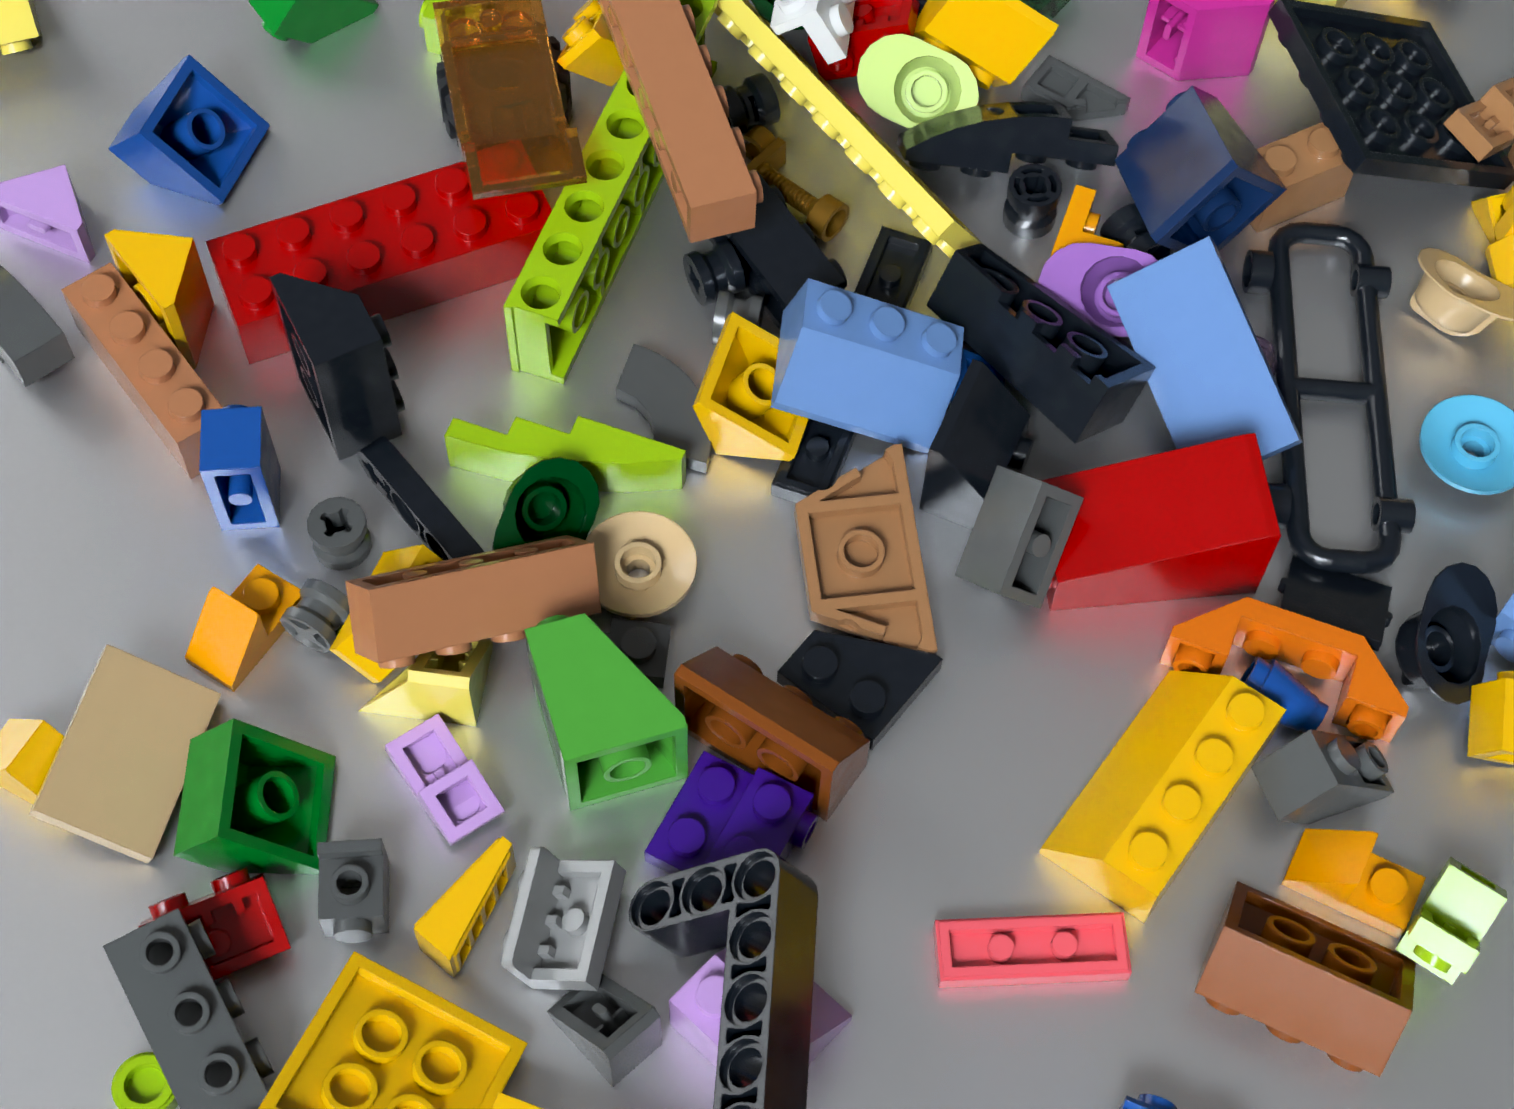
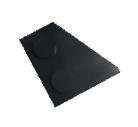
M814 630L777 671V682L782 686L791 685L800 689L811 699L813 706L833 718L841 716L852 721L862 730L865 738L870 740L869 749L873 750L940 671L943 659L934 653Z

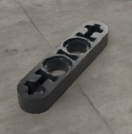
M381 436L357 451L359 462L375 487L424 545L443 561L485 552L386 437Z

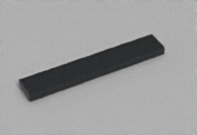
M882 226L854 293L909 309L931 256L933 244L926 239ZM808 419L795 458L791 461H781L771 484V495L797 503L817 490H826L832 487L840 476L857 433Z

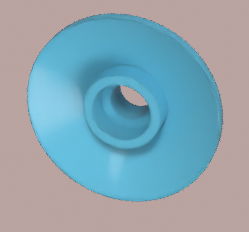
M1460 395L1441 401L1429 411L1420 428L1419 445L1425 462L1435 475L1458 490L1478 495L1498 494L1514 488V411L1487 397ZM1466 451L1473 452L1476 456L1470 455Z

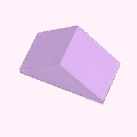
M65 165L0 182L1 229L90 263L95 257L93 245L77 194Z

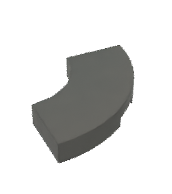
M633 344L616 387L617 399L635 407L646 418L654 436L653 440L686 450V468L707 473L712 445L693 409L699 389L690 377L672 361L648 348Z

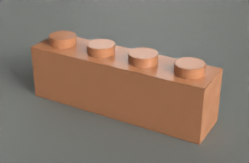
M111 262L61 289L78 330L188 477L193 479L200 475L201 410L222 409L221 404Z
M568 535L345 581L355 653L378 663L379 667L384 669L412 665L416 662L415 655L435 651L437 655L444 656L466 653L472 650V642L491 638L492 642L497 643L522 640L525 638L524 629L534 627L540 621L551 616L566 615L571 617L583 613L587 616L602 613L594 542Z

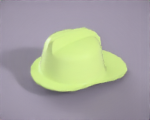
M905 34L883 36L869 45L860 58L856 76L859 93L865 103L880 116L907 129L949 112L977 106L979 99L977 79L969 66L955 55L917 37Z

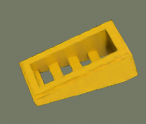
M504 836L498 837L414 924L413 929L420 950L453 978L462 969L516 867L513 845Z

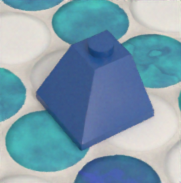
M189 54L132 111L108 149L148 183L214 205H220L231 191L270 127V124Z

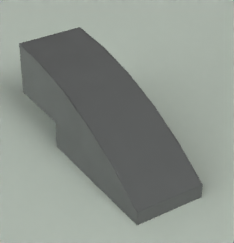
M0 265V361L2 363L6 362L23 385L27 387L75 357L61 328L15 277Z

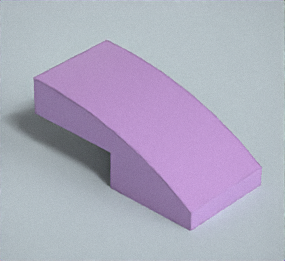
M439 714L434 715L385 745V751L450 846L504 814L505 810L472 759L468 761Z

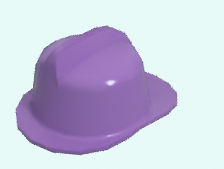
M1072 243L1057 250L1044 263L1038 284L1109 335L1128 337L1107 286L1158 260L1153 255L1136 249L1096 243Z

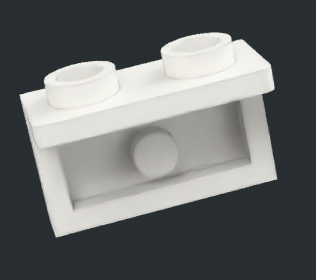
M775 0L770 27L776 35H780L803 26L829 65L847 58L849 38L854 29L852 18L856 0Z

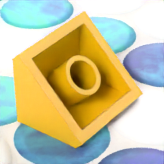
M117 229L104 234L117 271L193 369L197 368L214 301L194 239L192 237Z
M733 311L726 318L694 401L693 409L716 454L791 461L796 456L808 418L771 408L779 338Z

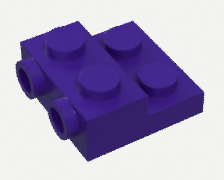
M703 751L644 851L645 861L672 874L756 849L767 848L787 860L794 846L802 850L805 848L817 825L819 816L812 813L814 794L759 767L753 775Z

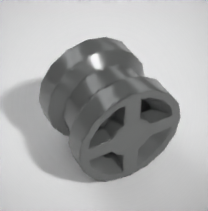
M720 290L714 313L712 345L717 344L726 318L732 311L761 328L764 313V296L753 294L748 299L736 298L732 291Z
M334 497L318 503L311 510L307 519V530L313 542L314 553L320 563L327 568L338 571L349 570L360 565L368 557L372 548L371 535L367 528L366 515L359 504L352 499ZM347 526L344 530L333 533L330 531L331 529L337 527Z
M307 579L299 591L301 600L296 606L286 609L280 618V622L291 636L305 646L323 653L330 652L329 649L337 636L336 631L344 624L350 613L348 597L334 586L322 580Z

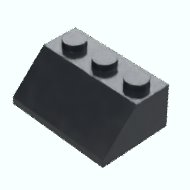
M283 273L269 277L297 377L339 461L357 454V451L381 436L386 437L388 440L401 436L402 431L398 413L405 410V404L394 381L399 379V375L392 356L387 349L392 346V342L380 314L376 313L369 316L357 294Z

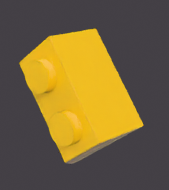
M927 0L917 18L914 36L962 60L969 66L977 79L978 87L989 90L991 86L1011 85L1050 40L1059 25L1020 0Z

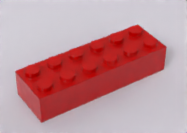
M521 143L217 237L206 241L220 288L250 365L290 352L269 277L283 273L357 294L369 316L379 313L383 321L518 278L552 209Z

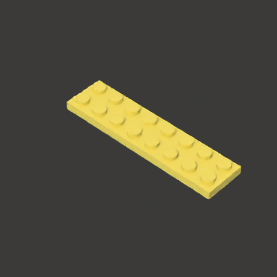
M718 0V5L714 11L718 16L716 19L737 40H741L749 48L747 50L748 53L769 73L772 72L781 81L779 85L800 106L803 105L813 115L811 117L812 120L831 139H836L846 149L844 153L848 158L879 184L877 188L898 209H902L913 220L911 222L913 226L931 244H936L951 259L955 250L982 243L781 34L776 35L770 23L759 15L756 8L748 0Z

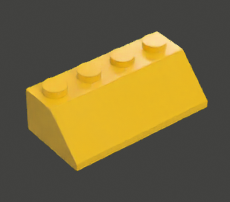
M1169 670L1040 848L1039 853L1145 923L1248 774L1251 766L1254 765L1270 742L1287 709L1234 676Z

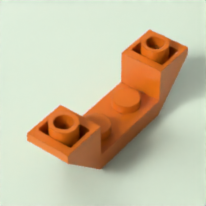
M1250 597L1242 598L1173 626L1159 662L1172 667L1175 671L1220 675L1231 646L1235 645L1244 648L1248 654L1254 657L1259 656L1265 660L1276 659L1299 667L1306 674L1314 678L1334 679L1343 682L1332 723L1348 728L1353 735L1366 740L1380 739L1390 743L1406 719L1409 706L1364 636Z

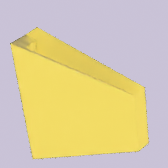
M491 639L472 642V650L457 655H437L435 651L419 654L414 664L404 669L358 711L428 720L434 715L439 714L443 722L477 726L493 642Z

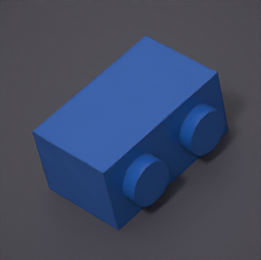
M228 405L222 409L201 410L199 472L221 531L280 527L281 467L262 407Z

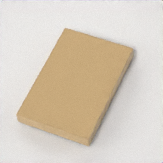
M107 644L102 650L29 815L148 864L156 853L183 788L190 739L206 732L221 693Z

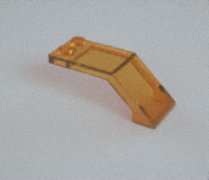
M449 0L434 2V19L459 151L473 200L587 183L577 127L570 128L565 117L541 0Z

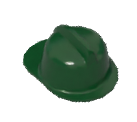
M563 457L541 460L525 470L507 489L503 502L504 510L495 531L492 550L564 535L586 540L595 521L600 504L598 485L591 472L576 460Z

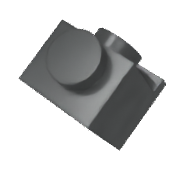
M382 838L317 842V855L319 858L318 921L325 937H333L335 940L344 943H360L370 940L373 934L389 933V859ZM360 887L354 894L346 895L340 892V888Z

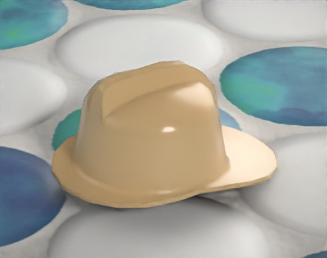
M1430 247L1421 249L1417 258L1424 274L1410 299L1412 310L1440 331L1454 336L1465 337L1478 334L1497 318L1514 322L1513 288L1476 271L1458 257L1443 250Z

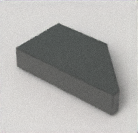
M1051 55L1044 60L1024 84L1020 97L1025 102L1060 103L1073 118L1072 121L1124 115L1128 110L1131 99Z

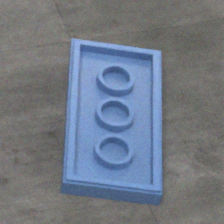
M1210 236L1107 286L1135 353L1155 367L1148 380V384L1176 449L1237 435L1256 433L1263 461L1303 443L1215 242Z

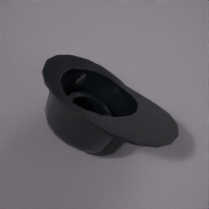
M1463 562L1446 566L1435 576L1427 592L1423 609L1408 617L1398 629L1395 639V653L1399 667L1402 670V684L1411 689H1428L1443 702L1455 705L1470 701L1471 686L1482 683L1485 663L1496 627L1498 609L1495 591L1488 577L1478 567Z

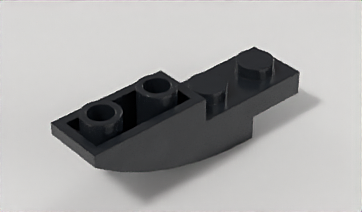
M1034 101L994 103L949 112L924 121L898 134L896 144L904 160L909 161V165L925 171H937L940 169V165L960 167L962 173L981 178L990 177L991 172L1008 174L1012 153H1015L1017 159L1028 163L1043 164L1047 158L1066 160L1065 163L1068 166L1076 169L1095 170L1097 164L1115 166L1114 160L1117 158L1119 145L1106 130L1071 126L1073 118L1062 104Z

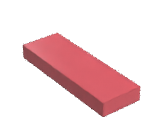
M1124 912L944 919L934 921L933 935L938 988L1129 980L1132 974Z

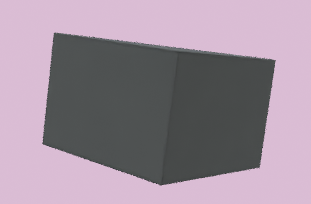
M602 974L598 991L571 990L547 1011L557 1026L612 1087L662 1045L661 1016L655 1007Z

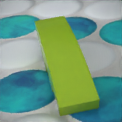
M581 416L577 417L570 434L515 417L507 435L453 417L444 435L450 466L504 481L513 482L525 470L541 460L563 457L576 460L587 468L594 477L599 492L628 493L683 489L686 482V450Z

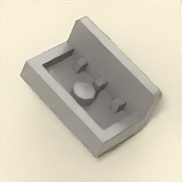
M531 847L525 869L519 877L518 897L510 928L503 939L502 966L532 989L598 991L626 870L615 860H559L545 847Z

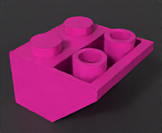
M1149 0L1136 57L1177 81L1247 76L1254 69L1270 19L1268 12L1274 6L1275 0Z

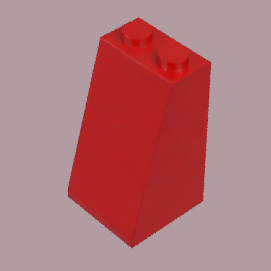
M1256 433L1237 435L1040 480L1084 497L1047 591L1050 611L1256 593L1281 538Z

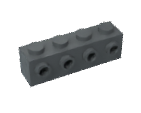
M177 908L104 945L103 948L180 1109H258L269 1091L264 1078L275 1072L258 1037L245 1043L234 1020L244 1014L245 1010L229 978L227 977L216 983L207 965L206 959L217 953L200 919L187 924L186 919Z

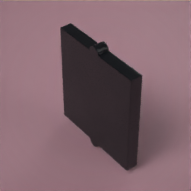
M1293 555L1287 577L1281 579L1277 588L1282 593L1280 608L1362 635L1372 650L1379 651L1385 627L1390 625L1393 618L1392 613L1388 611L1392 587L1350 573L1328 572L1316 569L1300 560L1298 556Z

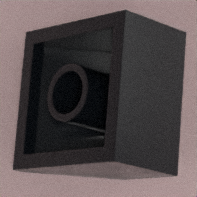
M972 359L929 448L919 507L923 511L969 529L974 527L997 465L1022 472L1034 444V440L1026 437L1031 415L983 362Z

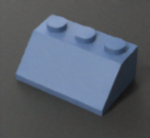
M808 278L783 310L771 408L892 444H902V447L927 454L943 421L960 377L964 327Z

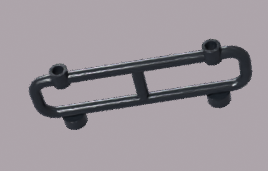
M1298 222L1289 223L1279 228L1269 240L1268 251L1248 250L1243 264L1242 288L1244 293L1268 295L1270 292L1276 383L1302 441L1303 428L1300 400L1362 404L1366 406L1374 502L1371 509V526L1373 531H1377L1378 544L1376 548L1371 551L1329 549L1322 547L1312 538L1309 520L1304 441L1281 452L1283 483L1268 482L1279 528L1282 530L1286 528L1290 547L1300 560L1313 568L1328 572L1351 574L1379 573L1394 563L1400 554L1401 533L1410 534L1416 518L1414 501L1412 499H1399L1397 495L1378 299H1386L1388 297L1392 283V272L1388 266L1375 265L1371 246L1361 234L1351 228L1336 224ZM1303 243L1335 246L1347 251L1351 256L1353 269L1350 277V294L1356 297L1363 382L1299 377L1289 249L1292 245Z

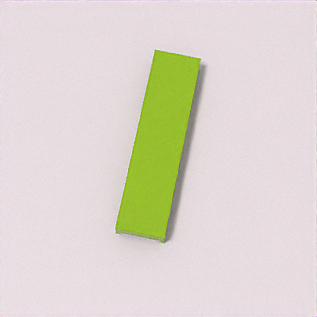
M680 0L681 5L689 4L692 9L696 25L695 40L697 45L705 44V29L718 5V0ZM711 60V63H712V77H711V79L713 78V76H714V74H715V72H716V70H717V61H713V60ZM623 70L503 305L512 371H523L561 384L565 383L665 177L625 70Z

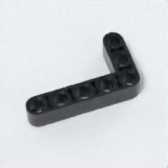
M767 848L752 850L654 878L637 890L629 907V921L632 927L679 957H688L726 947L713 1109H806L818 891L816 884L809 876Z

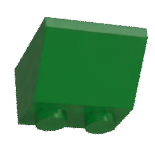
M235 718L190 739L173 856L225 873H231L247 867L248 873L318 874L317 842L327 841L336 756Z

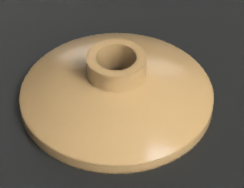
M645 511L621 513L600 523L586 538L587 541L594 542L601 607L611 613L631 618H644L661 614L683 600L694 583L697 572V556L694 545L688 534L677 523L665 516ZM635 569H643L649 573V575L641 578H634L628 574Z

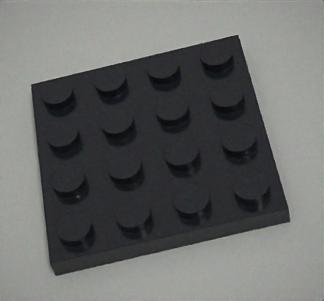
M1278 0L1270 9L1268 15L1278 32V39L1289 52L1299 71L1300 81L1308 88L1320 111L1322 122L1332 133L1342 152V160L1351 169L1352 173L1505 190L1514 181V168L1504 150L1478 162L1443 124L1458 108L1473 103L1475 100L1430 22L1297 0Z

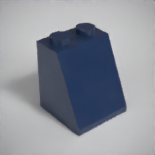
M1193 85L1187 91L1181 92L1172 98L1167 104L1165 112L1147 129L1136 133L1129 140L1127 148L1114 160L1155 243L1175 251H1179L1208 236L1214 240L1218 251H1220L1287 190L1218 98Z

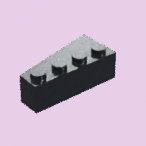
M982 243L955 250L926 305L941 320L964 327L963 340L1075 444L1122 423L1155 370L1153 365Z

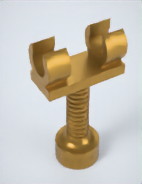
M755 125L743 136V139L749 142L745 146L746 156L751 160L746 165L748 171L756 169L768 185L774 184L783 194L786 203L807 217L806 224L811 228L816 237L824 242L832 240L845 225L849 216V206L831 194H826L817 199L777 172L786 164V141L780 137L775 138L766 127Z

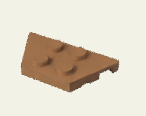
M894 444L885 449L883 457L859 471L855 467L837 478L835 484L829 489L817 490L795 504L794 517L809 616L811 621L870 641L937 654L938 649L902 444Z

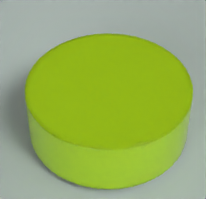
M153 1052L136 1054L124 1061L117 1069L112 1080L111 1092L113 1100L119 1109H176L178 1106Z

